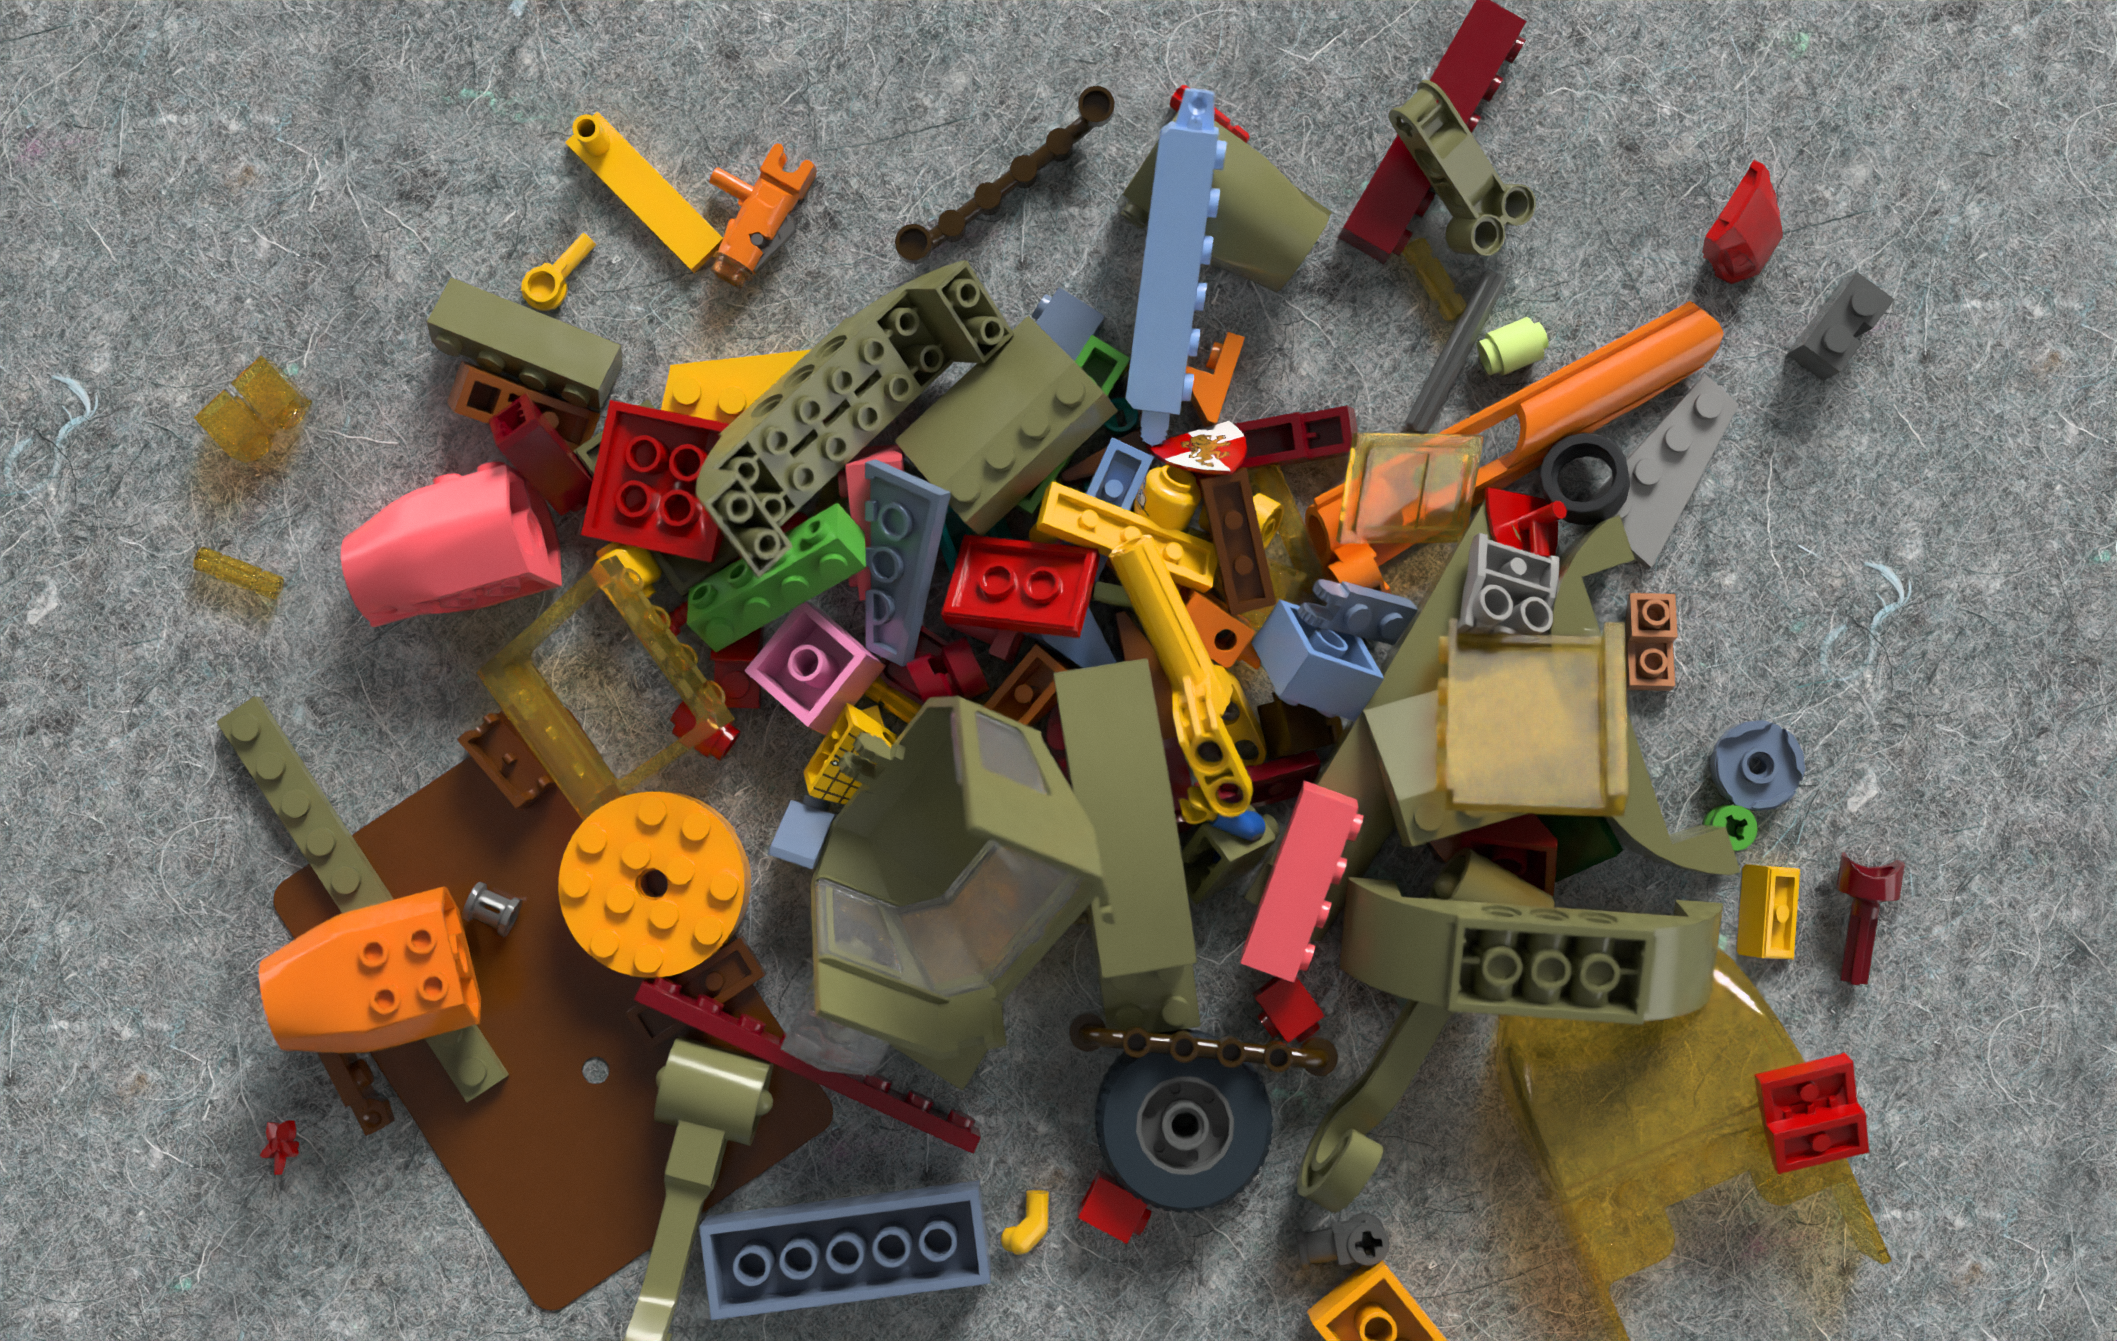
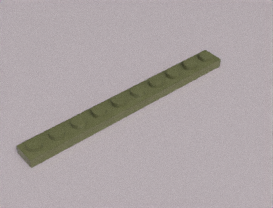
M252 697L217 720L216 723L342 914L394 900L261 697ZM477 1025L425 1038L467 1103L509 1075Z

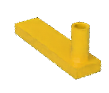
M598 111L593 116L584 114L575 119L572 126L573 135L565 142L566 145L695 273L719 250L723 237Z
M1053 481L1045 489L1038 521L1029 532L1031 542L1055 544L1059 539H1063L1081 547L1098 548L1099 554L1109 557V554L1122 543L1138 536L1151 535L1173 582L1202 593H1206L1213 585L1217 567L1213 543L1177 529L1168 530L1161 528L1146 517Z

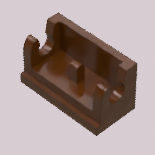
M503 710L499 713H489L482 718L484 722L478 728L465 731L456 740L516 809H528L562 778Z

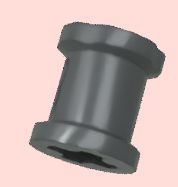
M478 882L467 898L461 918L467 922H470L472 919L497 929L499 936L506 937L513 928L520 913L522 899L514 897L510 900L487 890V884ZM487 905L494 909H497L500 911V913L497 914L488 909H485L484 906Z

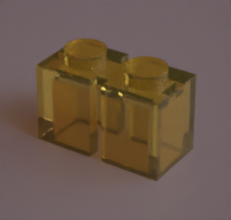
M261 355L231 384L264 418L263 420L255 414L240 396L236 395L233 398L226 390L220 392L193 418L231 458L247 463L249 460L255 461L261 458L272 447L271 440L276 436L274 433L278 429L288 430L296 426L306 414L304 409L312 401L276 362Z

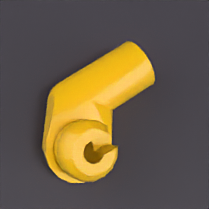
M1026 1191V1218L1016 1227L1005 1228L1001 1234V1244L1006 1251H1013L1015 1255L1028 1253L1046 1235L1048 1231V1191Z

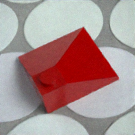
M610 400L581 535L714 563L725 534L700 502L697 496L696 482L706 458L721 438L719 434L730 424Z

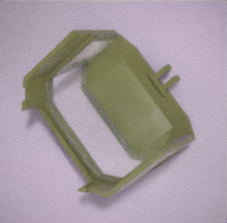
M961 697L929 698L891 747L882 738L875 735L872 736L870 733L861 732L852 744L857 751L856 753L860 755L850 751L849 753L845 752L837 764L841 773L862 784L833 820L810 883L815 1016L927 1056L944 1060L961 1056L960 1049L985 1043L986 1049L990 1050L1007 1046L1002 1002L1096 896L1099 901L1103 921L1114 926L1115 921L1107 876L1095 830L1044 744L1041 732Z

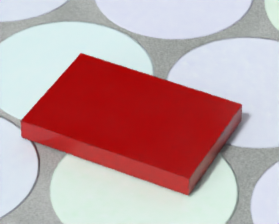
M964 535L941 616L945 623L1080 638L1100 561L1098 548Z

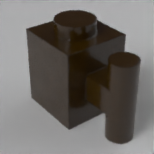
M1275 692L1272 693L1274 702L1256 706L1269 759L1334 744L1343 732L1339 716L1330 718L1321 714L1315 708L1302 704L1296 706L1287 704Z

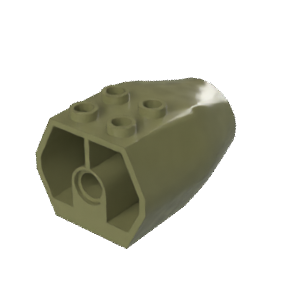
M1178 112L1172 119V122H1176ZM1214 121V127H1218V140L1227 141L1223 171L1213 170L1211 188L1220 189L1217 216L1216 218L1207 217L1205 236H1213L1210 265L1249 279L1277 293L1288 282L1325 229L1332 212L1294 186L1261 153ZM1159 140L1116 202L1123 207L1120 215L1140 229H1143L1149 222Z

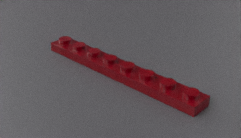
M658 976L654 980L645 978L641 983L634 998L639 1003L974 1154L978 1146L981 1134L979 1128L974 1126L976 1120L961 1111L951 1109L949 1114L933 1108L934 1101L919 1092L909 1090L908 1094L904 1095L891 1089L892 1081L882 1075L867 1071L866 1075L863 1076L848 1069L851 1063L838 1055L825 1052L824 1056L821 1057L806 1050L809 1044L794 1035L783 1033L782 1037L779 1038L764 1031L766 1024L752 1016L741 1014L738 1019L722 1012L724 1005L713 998L699 994L696 1000L680 993L682 986L669 978Z

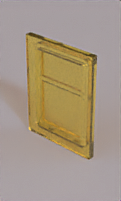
M1353 432L1336 541L1340 544L1457 543L1469 524L1484 437L1474 434Z

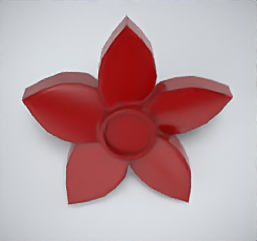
M287 1120L281 1124L267 1122L266 1137L269 1144L262 1150L259 1156L264 1159L274 1158L275 1175H282L286 1164V1157H297L299 1154V1142L293 1141L297 1133L295 1120Z

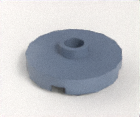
M1764 720L1740 722L1726 730L1714 745L1710 760L1712 780L1721 796L1733 805L1742 806L1751 811L1775 809L1790 801L1797 792L1795 790L1798 788L1800 780H1803L1805 772L1803 751L1794 735L1786 729H1782L1779 725ZM1754 757L1758 758L1761 762V770L1757 774H1753L1749 769V762Z

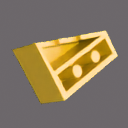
M810 350L670 365L661 410L731 424Z

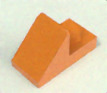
M1227 332L1223 344L1214 341L1206 364L1207 368L1214 370L1213 374L1186 366L1185 373L1194 374L1191 403L1205 428L1217 424L1245 339L1243 336Z

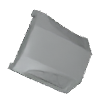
M1479 533L1474 536L1469 550L1468 573L1463 591L1461 616L1455 626V631L1465 643L1502 654H1536L1545 649L1548 629H1550L1553 623L1552 606L1559 583L1560 558L1553 555L1546 558L1488 540V535Z

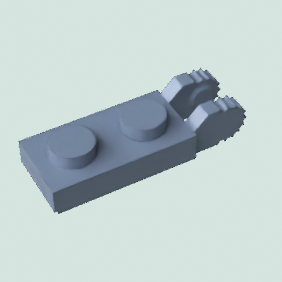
M1319 579L1312 590L1317 597L1328 602L1325 607L1304 602L1298 609L1297 614H1299L1302 620L1314 627L1317 626L1325 630L1330 629L1395 645L1418 609L1408 598L1344 581L1340 584Z

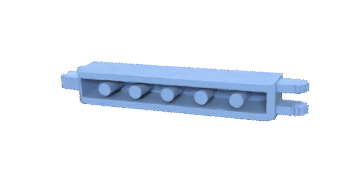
M1185 88L1176 122L1171 121L1160 130L1126 391V400L1132 408L1142 410L1140 437L1143 438V442L1145 441L1151 446L1159 443L1162 444V441L1166 440L1170 414L1180 415L1181 401H1191L1194 374L1185 372L1188 356L1197 357L1200 329L1192 328L1194 310L1203 311L1207 283L1198 282L1200 264L1210 265L1213 236H1205L1207 217L1216 218L1220 194V189L1211 188L1213 170L1223 171L1227 141L1218 140V127H1214V92L1194 88Z

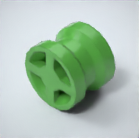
M1719 805L1709 810L1703 819L1702 825L1726 827L1734 851L1747 848L1757 836L1758 825L1756 819L1748 809L1742 806ZM1735 826H1737L1736 837L1734 835Z

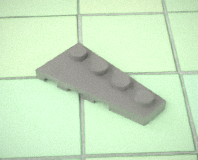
M1706 374L1700 377L1626 458L1630 478L1627 500L1617 514L1610 518L1620 515L1634 558L1646 569L1652 568L1739 406L1733 398ZM1612 475L1587 502L1597 500L1609 491L1613 480Z

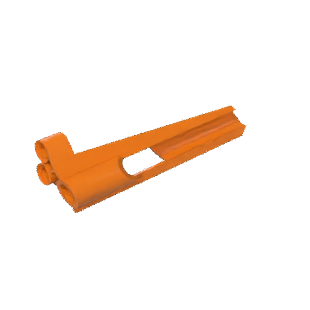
M1689 301L1314 498V504L1308 506L1305 511V528L1311 548L1317 559L1321 562L1324 580L1340 584L1344 581L1392 594L1390 587L1382 578L1378 568L1380 565L1486 499L1485 488L1490 487L1501 490L1540 466L1546 454L1559 441L1571 435L1593 433L1610 421L1644 404L1704 367V364L1712 359L1718 350L1724 336L1720 323L1704 309ZM1515 414L1517 415L1520 423V434L1516 448L1513 451L1437 491L1420 490L1413 484L1412 475L1416 466Z

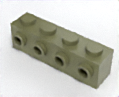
M450 277L427 320L431 342L443 353L455 357L460 354L471 358L490 372H506L518 377L530 388L536 390H544L546 388L561 394L566 401L578 407H586L588 405L601 410L623 366L620 344Z

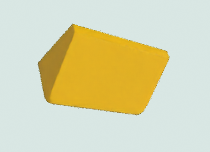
M1750 864L1743 866L1737 953L1739 955L1794 960L1800 869Z

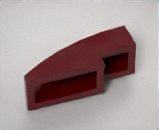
M1348 405L1308 413L1295 412L1234 424L1246 437L1247 454L1243 463L1238 468L1244 467L1247 470L1361 453L1355 409Z

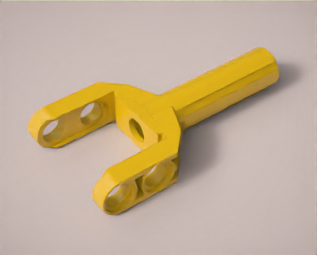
M1142 535L1117 546L1109 554V558L1172 686L1173 716L1179 743L1209 805L1221 816H1239L1248 808L1253 792L1251 779L1244 766L1262 764L1267 754L1263 731L1238 679L1227 668L1213 665L1152 536ZM1230 701L1234 702L1239 708L1240 715L1234 720H1223L1221 716H1223ZM1240 740H1249L1258 747L1259 754L1251 760L1241 759L1234 744ZM1205 741L1217 743L1222 751L1223 758L1217 762L1205 761L1198 753V745ZM1223 783H1234L1241 788L1244 797L1238 803H1227L1218 795V787Z

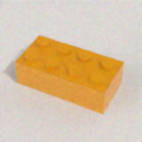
M1383 1260L1374 1265H1362L1307 1310L1312 1324L1326 1341H1448Z

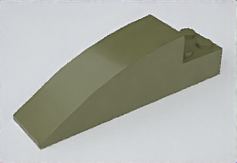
M1145 658L1053 673L1069 784L1095 830L1107 876L1115 926L1103 921L1099 901L1096 896L1088 905V914L1106 1028L1126 1030L1131 1026H1140L1147 1033L1155 1034L1200 1027L1193 964L1197 963L1176 818L1148 660Z

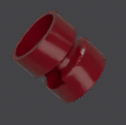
M965 636L943 646L941 655L938 657L928 653L906 663L924 704L929 698L962 697L965 700H970L990 690Z

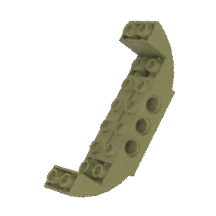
M967 260L946 265L919 276L877 299L851 318L846 317L719 434L721 438L710 451L701 467L696 482L697 496L757 578H760L793 546L780 527L837 474L845 464L857 455L953 362L985 363L1014 335Z
M1348 877L1339 967L1352 977L1371 987L1417 1002L1445 1007L1448 1011L1643 1025L1644 1021L1668 1019L1688 1014L1700 1009L1709 1001L1712 994L1723 903L1675 900L1673 916L1402 897L1395 880Z

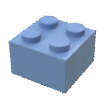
M1279 599L1251 642L1261 660V667L1267 672L1275 687V694L1287 704L1293 706L1302 704L1315 708L1318 712L1330 718L1339 716L1355 721L1385 679L1361 637L1330 629L1325 630L1317 626L1314 627L1299 617L1297 612L1300 606Z

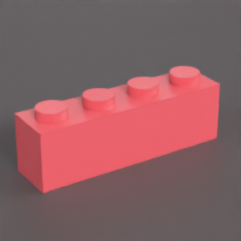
M1303 781L1241 951L1240 964L1293 983L1299 969L1305 972L1308 970L1315 950V945L1309 943L1314 927L1323 928L1331 907V902L1325 900L1330 883L1339 885L1347 864V859L1340 857L1346 840L1352 842L1356 840L1362 824L1363 815L1357 813V799Z

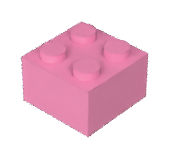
M806 601L793 610L746 668L745 672L808 728L826 735L845 704L848 703L854 706L886 665L824 611Z

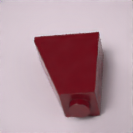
M526 393L489 419L498 449L561 517L570 510L577 512L587 506L593 481L592 476Z

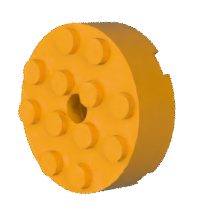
M669 791L640 792L622 796L601 806L575 831L567 845L560 866L558 886L560 905L572 935L580 946L595 960L619 973L635 977H667L687 971L706 961L721 950L734 936L742 923L750 899V864L743 845L735 832L736 830L716 809L697 798L682 793ZM653 870L661 871L667 878L668 887L662 896L653 895L648 889L646 878Z

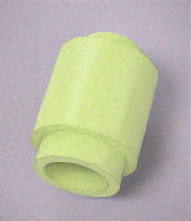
M1528 317L1485 334V339L1477 342L1480 361L1490 376L1496 373L1503 376L1544 359V349L1549 347L1548 338L1543 326L1539 322L1533 323Z

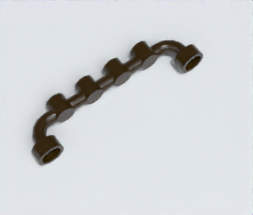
M1091 86L1085 89L1078 99V119L1065 129L1055 128L1047 135L1046 143L1029 156L1020 155L1014 158L1009 171L993 183L985 182L980 184L974 192V197L957 210L950 209L944 211L938 219V224L928 231L919 224H908L902 227L895 237V247L899 257L909 264L924 262L929 258L932 250L945 241L957 242L961 240L966 233V225L981 214L993 215L997 213L1001 208L1002 198L1015 188L1025 189L1034 185L1037 180V172L1052 160L1057 162L1067 160L1073 152V144L1082 139L1094 127H1101L1107 124L1113 117L1115 102L1110 91L1101 86Z
M1090 1012L1077 1015L1069 1026L1071 1042L1076 1048L1085 1052L1095 1051L1100 1047L1124 1049L1128 1055L1136 1058L1142 1057L1148 1052L1171 1054L1174 1059L1184 1063L1192 1061L1195 1057L1218 1059L1224 1066L1231 1068L1239 1066L1242 1062L1265 1064L1274 1072H1284L1289 1067L1304 1068L1308 1073L1315 1076H1324L1331 1073L1338 1062V1053L1335 1046L1322 1037H1311L1301 1045L1300 1049L1288 1048L1280 1041H1270L1266 1045L1241 1043L1233 1036H1224L1219 1040L1194 1038L1187 1031H1178L1173 1035L1147 1033L1140 1026H1131L1126 1030L1106 1028L1103 1020L1098 1015Z

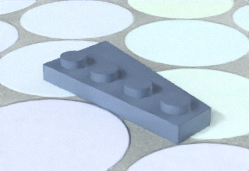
M875 459L865 462V479H870V500L865 501V521L871 522V546L865 548L866 567H869L871 572V589L865 591L866 649L903 667L907 665L906 663L914 660L951 492Z

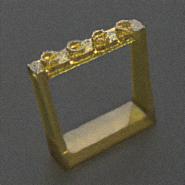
M616 555L598 562L531 625L476 672L583 821L601 806L627 795L735 720L724 704L725 693L721 686L714 681L706 680L696 666L698 656L694 649L688 644L680 643L669 629L671 619L668 613L663 608L651 604L642 591L644 583L641 576L635 570L625 568ZM600 588L606 593L696 718V726L693 730L621 779H617L531 660L532 652Z

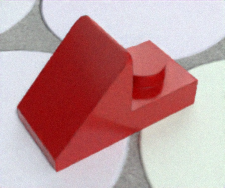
M764 626L718 652L711 648L710 660L715 661L713 707L761 709L762 686L748 675L745 670L763 649Z

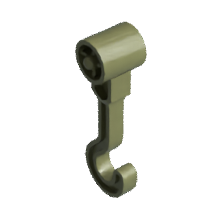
M1469 847L1459 850L1445 864L1426 898L1554 907L1555 903L1551 895ZM1408 999L1365 1072L1332 1104L1319 1123L1307 1146L1299 1168L1297 1178L1299 1195L1334 1214L1345 1209L1359 1195L1377 1168L1383 1154V1146L1365 1135L1377 1126L1395 1107L1449 1017L1455 1013L1454 1011H1448L1445 1007Z
M678 1036L670 1051L666 1066L658 1071L656 1084L659 1091L654 1111V1121L677 1127L664 1176L666 1199L642 1289L624 1341H672L673 1334L668 1333L682 1289L704 1202L718 1180L727 1142L732 1141L750 1146L755 1137L761 1116L766 1115L771 1110L773 1098L768 1089L774 1063L753 1054Z

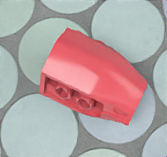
M500 461L482 464L477 467L476 473L469 475L446 474L436 477L433 480V485L416 489L386 506L369 521L349 533L343 539L341 545V564L347 588L355 606L370 621L372 627L417 615L476 610L562 586L560 543L545 498L518 470Z

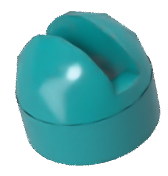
M1126 398L1110 400L1118 411L1124 410L1127 426L1119 428L1116 415L1114 414L1104 423L1106 430L1116 437H1124L1135 431L1139 424L1138 410L1133 409Z

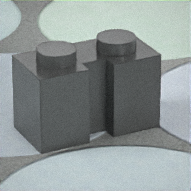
M1855 273L1838 284L1788 351L1787 355L1822 381L1840 373L1862 344L1856 337L1873 329L1895 299L1860 273Z

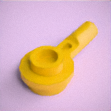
M583 232L553 265L544 263L542 266L533 268L525 275L522 280L521 291L523 298L529 306L536 310L549 311L563 303L567 295L565 279L596 246V243Z

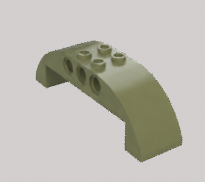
M1619 515L1587 528L1560 556L1559 583L1552 606L1553 623L1550 629H1548L1546 648L1533 654L1534 662L1543 659L1582 747L1595 790V794H1592V797L1618 841L1631 851L1660 864L1703 873L1732 875L1741 871L1726 827L1697 825L1669 835L1582 577L1635 560ZM1568 668L1575 677L1573 687H1570L1566 681ZM1584 712L1589 718L1587 731L1581 725V717ZM1599 756H1601L1604 763L1603 772L1600 775L1596 770V762Z

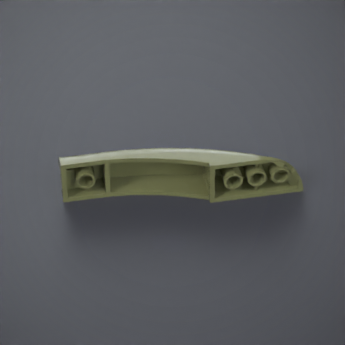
M1486 499L1479 506L1417 605V613L1396 644L1392 645L1388 651V655L1379 669L1385 679L1362 711L1483 677L1492 665L1498 652L1465 643L1455 631V626L1461 616L1463 591L1468 573L1469 550L1473 537L1482 533L1488 535V540L1493 541L1487 517ZM1513 526V529H1514V531H1515V533H1516V536H1517V537L1519 538V540L1521 541V538H1520L1518 532L1516 531V529H1515L1514 526ZM1363 712L1360 713L1355 721L1349 720L1312 783L1357 799V813L1363 815L1356 840L1354 842L1346 840L1340 857L1346 858L1347 864L1339 885L1330 883L1325 900L1331 902V907L1323 928L1314 927L1310 938L1314 941L1323 940L1343 909L1346 901L1348 877L1362 878L1396 825ZM1288 822L1245 889L1244 898L1257 906L1259 905Z

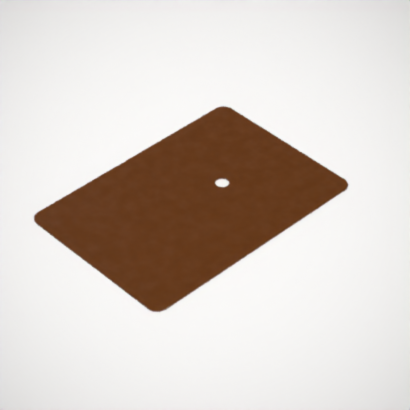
M552 704L541 708L516 725L562 778L528 809H516L475 760L469 756L352 835L394 900L447 887L462 916L467 898L478 882L487 884V890L510 900L514 897L522 899L520 913L513 928L506 937L499 936L497 929L472 919L470 922L462 920L481 996L480 1024L476 1025L509 1075L467 1103L425 1038L369 1053L531 1299L537 1306L545 1310L563 1308L654 1245L666 1199L664 1176L677 1127L654 1121V1111L659 1091L656 1084V1075L662 1067L666 1066L676 1038L683 1036L749 1053L690 1025L649 1051L624 1013L639 1003L634 998L645 978L626 975L606 967L590 956L572 935L562 913L558 890L559 872L564 852L575 831L593 812L610 801L627 794L573 713L562 705ZM310 864L282 881L275 890L273 898L274 907L294 939L321 923L342 914ZM653 870L646 878L648 889L653 895L662 896L668 887L667 878L661 871ZM487 905L484 906L485 909H488L497 914L500 913V911L497 909H494ZM687 971L667 976L666 978H669L674 981ZM753 984L722 1003L724 1005L722 1012L738 1019L741 1014L752 1016L766 1024L764 1031L779 1038L785 1033ZM600 1057L607 1062L609 1075L605 1081L593 1084L584 1078L582 1068L587 1059ZM773 1064L768 1089L773 1098V1106L766 1115L761 1116L755 1137L750 1146L732 1141L727 1142L718 1180L704 1202L702 1213L828 1128L833 1118V1106L820 1084Z

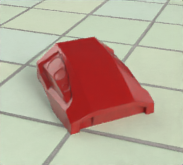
M1753 160L1747 173L1712 228L1706 234L1704 240L1703 258L1709 260L1714 268L1716 277L1731 285L1759 275L1783 238L1777 195L1770 182V172L1764 164Z

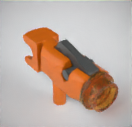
M779 143L772 146L760 167L761 174L754 186L719 167L715 168L709 180L710 184L739 199L738 205L741 208L736 218L728 221L719 250L715 251L712 256L715 262L710 269L714 275L739 289L743 288L746 281L751 282L755 274L795 234L796 228L790 214L798 200H803L817 174V168L810 160H804L794 172L788 173L783 171L782 169L787 158L783 146Z

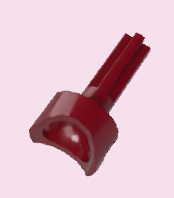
M1845 852L1841 854L1836 889L1854 898L1851 904L1840 973L1841 981L1850 982L1852 985H1868L1880 902L1897 901L1900 899L1905 870L1904 862L1896 860L1893 863L1880 867H1867L1852 861Z

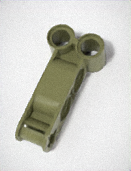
M1425 79L1420 81L1417 85V92L1400 108L1394 107L1389 111L1388 116L1393 128L1453 217L1448 223L1445 232L1446 242L1453 252L1479 256L1493 255L1500 250L1504 243V225H1524L1532 218L1536 208V198L1533 191L1523 184H1504L1448 96L1437 84ZM1476 229V238L1474 240V232Z

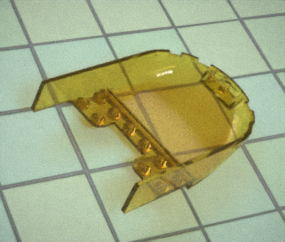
M1720 946L1717 949L1712 994L1709 1001L1700 1009L1685 1015L1644 1021L1643 1025L1499 1015L1498 1019H1500L1497 1033V1047H1495V1062L1501 1092L1610 1341H1630L1610 1296V1285L1617 1280L1664 1260L1674 1249L1675 1234L1664 1208L1746 1171L1749 1172L1760 1196L1767 1202L1778 1206L1794 1203L1830 1187L1858 1250L1881 1265L1892 1262L1847 1158L1779 1175L1774 1170L1761 1120L1754 1074L1804 1063L1805 1060L1765 998L1739 965Z

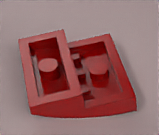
M1846 1053L1754 1074L1763 1129L1773 1167L1778 1175L1870 1153L1866 1112L1857 1102L1854 1062Z

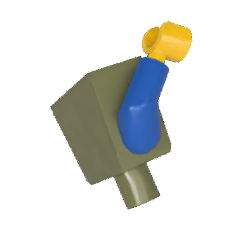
M1193 786L1187 789L1189 800L1179 799L1182 815L1189 824L1202 823L1207 819L1209 821L1201 825L1181 852L1187 894L1198 905L1250 872L1276 841L1275 838L1279 835V827L1271 815H1259L1251 805L1239 816H1221L1209 805L1202 788Z

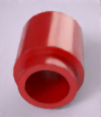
M699 696L692 702L684 699L670 718V722L675 724L672 731L674 736L706 758L713 756L719 761L727 755L741 733L739 729L733 726L734 720Z

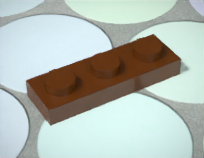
M1244 467L1238 468L1232 475L1214 474L1199 478L1230 615L1276 605L1247 469Z
M741 936L674 981L682 986L680 993L697 1000L698 995L702 994L720 1003H724L764 977L767 973L744 937ZM638 1003L624 1012L649 1051L689 1026L642 1003Z

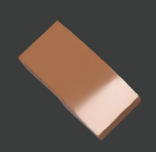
M1629 593L1625 625V690L1671 691L1675 687L1673 642L1678 637L1675 594Z

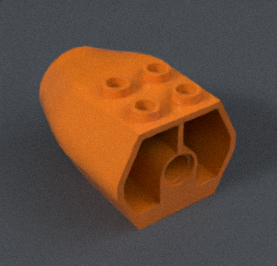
M447 887L421 892L335 916L307 931L260 962L259 983L264 1011L272 1035L283 1051L366 1053L480 1024L481 996L460 911Z

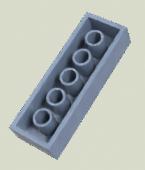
M980 1180L709 1215L699 1226L711 1320L990 1284L992 1271Z

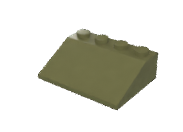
M1029 316L1012 330L1014 335L985 363H977L894 440L931 484L951 492L948 504L980 536L985 535L1118 411L1099 386Z
M1543 659L1362 711L1402 847L1416 846L1595 794L1582 747Z

